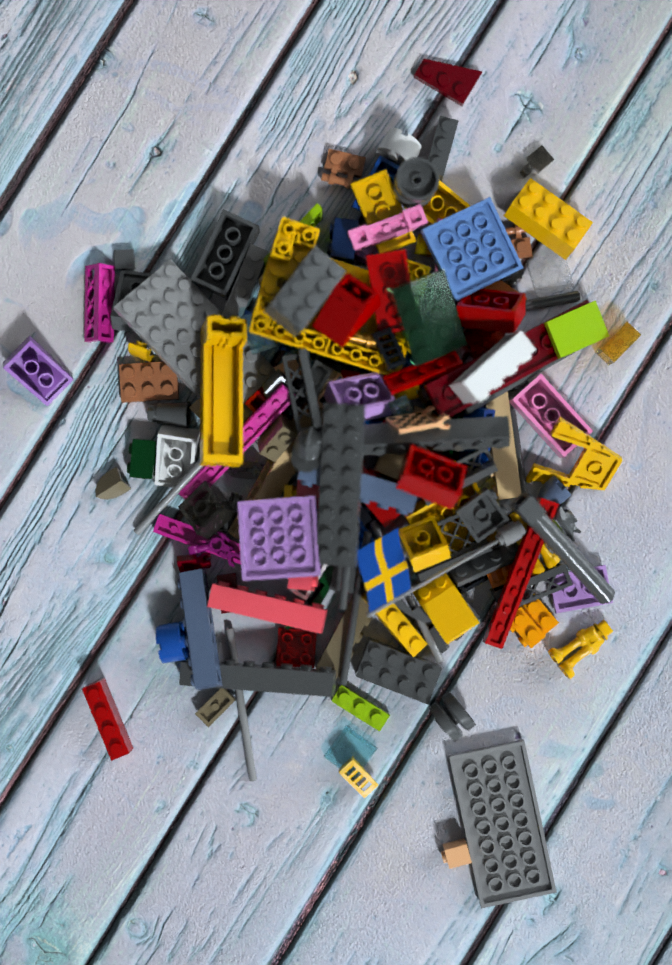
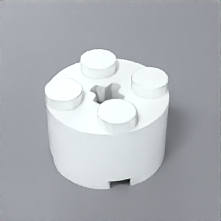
M390 128L375 154L377 157L381 155L401 166L404 161L418 157L421 151V144L410 134L407 137L402 135L403 130Z

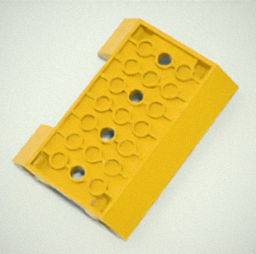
M282 217L270 250L248 332L300 349H307L309 352L382 375H388L401 370L403 365L386 371L377 348H364L363 345L348 342L342 348L313 328L312 325L328 297L303 331L296 337L264 312L281 289L277 286V279L283 278L286 281L289 279L309 251L316 246L320 232L318 228ZM331 258L346 271L343 277L349 273L371 288L368 270ZM407 259L414 308L416 309V306L421 304L431 267ZM375 312L357 332L364 334L366 332L371 334L378 332ZM409 330L394 333L404 357L409 346V341H406ZM387 334L382 336V338H389ZM391 342L386 343L388 344L387 347L392 345ZM394 349L387 351L386 355L395 353ZM397 357L389 359L390 363L398 360Z

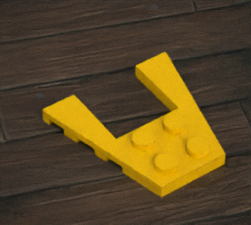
M559 417L551 431V437L584 447L582 453L569 474L534 463L526 476V482L538 481L544 484L554 475L566 487L577 485L580 488L605 490L623 460L622 456Z

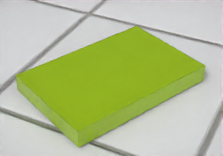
M596 300L544 322L558 359L609 337Z

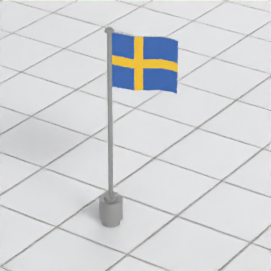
M518 520L509 522L496 530V540L412 588L408 566L400 545L399 527L359 549L357 555L358 567L367 591L369 611L366 613L367 617L372 618V615L493 545L498 543L500 546L504 545L507 547L520 540L526 534L523 525Z

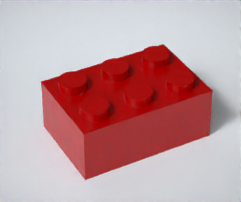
M480 289L462 298L457 304V324L466 329L476 328L483 329L484 331H500L505 334L515 333L526 315V293Z
M411 444L403 458L396 488L452 510L461 497L467 466Z

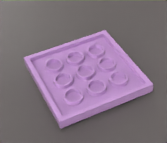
M316 496L237 502L242 581L322 576L317 545L318 512Z

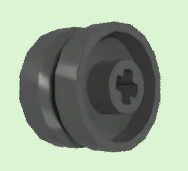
M421 157L410 158L404 161L398 168L392 185L393 194L397 201L408 208L419 204L422 207L427 205L433 198L440 181L439 172L435 165Z
M448 691L442 696V701L447 707L446 709L439 702H434L428 709L441 729L456 742L463 736L461 729L457 725L458 723L468 731L476 723L454 695Z

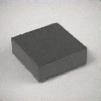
M133 249L114 250L116 271L135 269Z

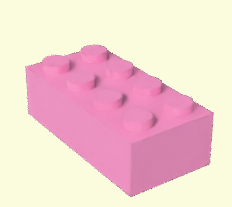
M542 374L537 375L509 400V403L559 458L565 457L577 446L551 437V431L559 417L588 435L593 432Z

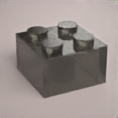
M204 481L178 506L196 534L208 539L236 514L220 489L207 481Z

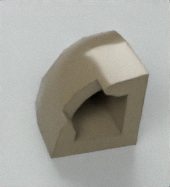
M117 467L108 471L100 478L95 489L96 497L108 500L119 497L131 490L128 481L122 480L120 475L122 473Z

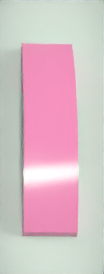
M421 204L403 210L398 215L368 226L357 227L347 231L355 251L397 238L427 224L428 221Z

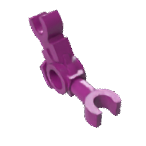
M218 531L217 536L212 537L207 543L188 547L189 555L210 550L217 553L223 559L227 558L228 564L232 567L235 566L231 561L233 556L241 560V555L237 552H232L234 548L225 543L224 540L230 542V538L222 531Z

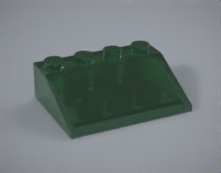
M444 269L388 288L411 364L418 366L467 345Z

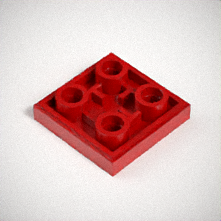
M279 627L276 666L288 663L293 664V667L311 665L314 668L317 633L299 628L286 629L285 627Z

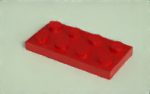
M406 249L367 255L371 289L378 293L381 306L375 311L378 331L391 327L393 333L418 329Z

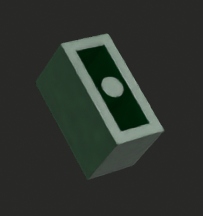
M133 439L132 443L129 444V454H131V462L127 464V473H130L129 477L155 480L157 441Z

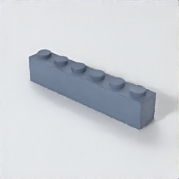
M321 465L312 472L299 471L297 479L301 480L300 484L312 487L313 484L320 486ZM362 473L360 499L362 503L369 504L370 501L377 503L376 507L388 510L390 506L396 508V513L407 516L408 512L413 513L417 496L397 489V483Z
M197 569L179 573L180 579L177 580L179 590L182 591L180 605L184 609L183 625L184 628H187L188 635L185 636V642L190 650L188 663L193 671L191 684L197 690L223 686L212 609L207 607L210 595L206 571Z

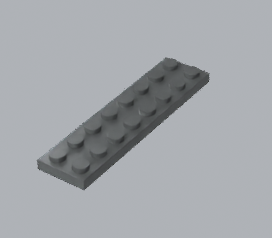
M324 403L317 535L320 564L357 567L365 405Z

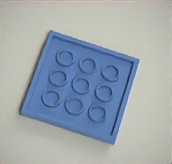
M490 197L420 231L454 302L523 269V265Z

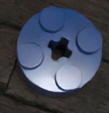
M183 621L162 624L156 627V643L160 647L158 653L162 663L188 659L190 650L185 642V636L188 635Z

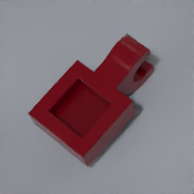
M206 552L199 557L196 554L177 556L179 572L212 567L210 561L212 560L211 554Z

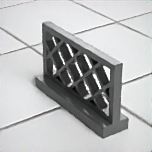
M457 514L438 521V526L441 525V532L451 536L448 547L449 551L453 553H450L451 558L415 572L418 579L424 581L489 544L487 539L485 538L479 543L468 541L471 535L469 531L465 539L455 536L460 525L465 527ZM447 522L456 523L453 534L443 531ZM454 538L464 541L460 550L451 549ZM490 547L486 549L485 551L479 553L478 555L472 557L467 561H470L476 557H479L483 554L492 551V548Z

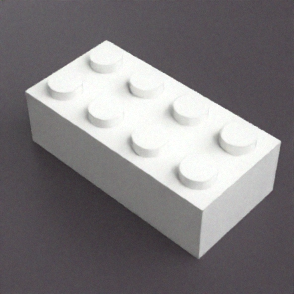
M522 331L506 335L449 386L463 404H473L477 401L482 402L489 396L488 392L492 388L496 389L503 384L502 379L506 376H511L518 370L517 366L520 363L524 364L531 359V353L536 349Z

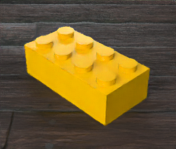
M531 178L504 214V217L565 260L575 250L593 223Z

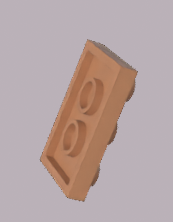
M164 362L119 364L121 403L179 400L178 376Z

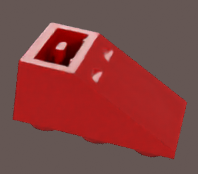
M347 273L332 290L312 326L343 348L381 306L379 295L369 286Z

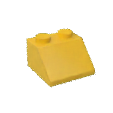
M434 516L399 529L400 540L414 572L451 558L448 544Z

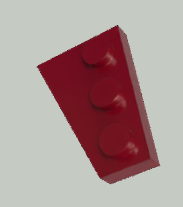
M423 59L414 74V78L463 106L483 71Z

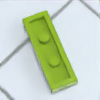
M344 685L339 686L331 699L333 703L379 732L390 716L389 713Z

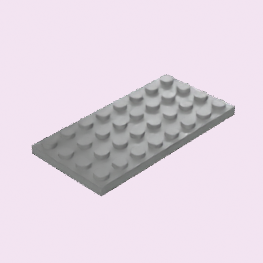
M170 259L116 304L113 310L200 399L201 327L207 316L212 314L222 316V313ZM248 340L243 347V403L260 389L262 384L275 372L274 367Z
M522 739L448 755L481 908L557 893L525 741Z

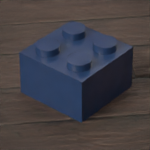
M335 217V223L330 225L329 235L332 243L328 242L327 256L354 265L355 251L347 231L357 228L359 220Z

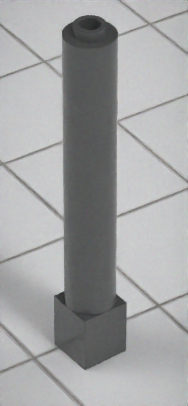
M523 492L510 507L524 522L530 525L599 603H610L614 599L615 590L548 517L546 511L533 496Z

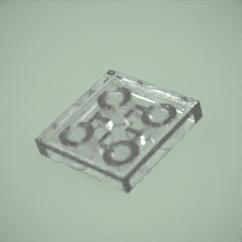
M552 253L526 262L536 298L575 287L567 259H563L558 254Z

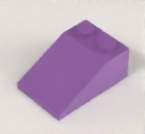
M28 336L3 362V369L46 406L74 380L31 336Z

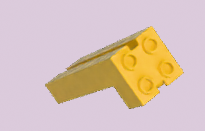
M212 314L207 316L201 327L200 466L240 467L243 464V347L247 343V319H241L240 316H230L229 319H223L219 314Z

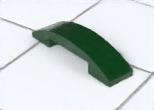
M329 565L320 577L319 581L324 586L310 605L313 603L321 604L331 585L333 565ZM284 626L286 629L292 628L290 626Z

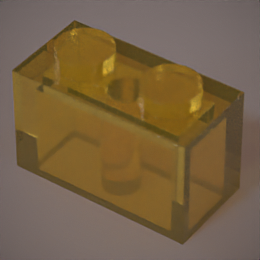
M627 321L595 353L610 365L641 334Z

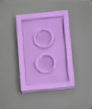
M606 565L593 566L609 583ZM568 571L573 585L551 594L556 614L604 605L598 602L571 571ZM564 573L557 575L554 583L559 585L567 582Z

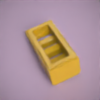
M353 756L338 769L341 776L364 798L379 785ZM354 766L356 769L348 774L347 772ZM359 771L361 774L353 780L352 777ZM365 777L366 779L358 785L357 782ZM370 782L371 785L364 791L362 788Z

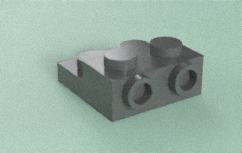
M486 487L472 495L469 501L455 510L477 543L510 521L506 516L509 514L502 504L499 505L496 499L498 497L496 493Z

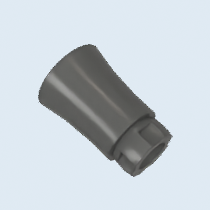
M188 401L149 404L147 419L149 422H157V424L189 428L192 410L189 408L191 403Z

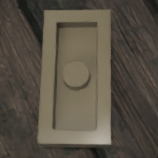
M220 688L195 715L209 728L236 698L227 689Z

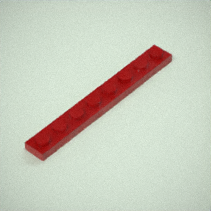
M538 497L537 502L553 521L559 504ZM529 524L483 639L485 644L503 649L544 544V541Z

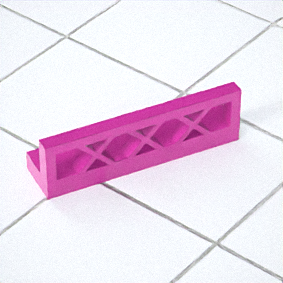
M102 263L85 266L84 342H114V330L112 329L110 315L114 302L115 266ZM92 328H94V337H91Z

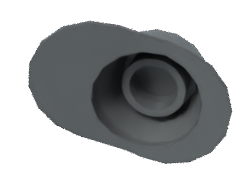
M312 426L298 433L292 450L291 461L293 466L301 472H312L321 465L323 433L315 430Z

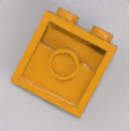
M537 599L518 608L510 631L512 633L514 631L517 632L520 636L517 639L524 647L528 645V647L533 648L559 622L544 604Z

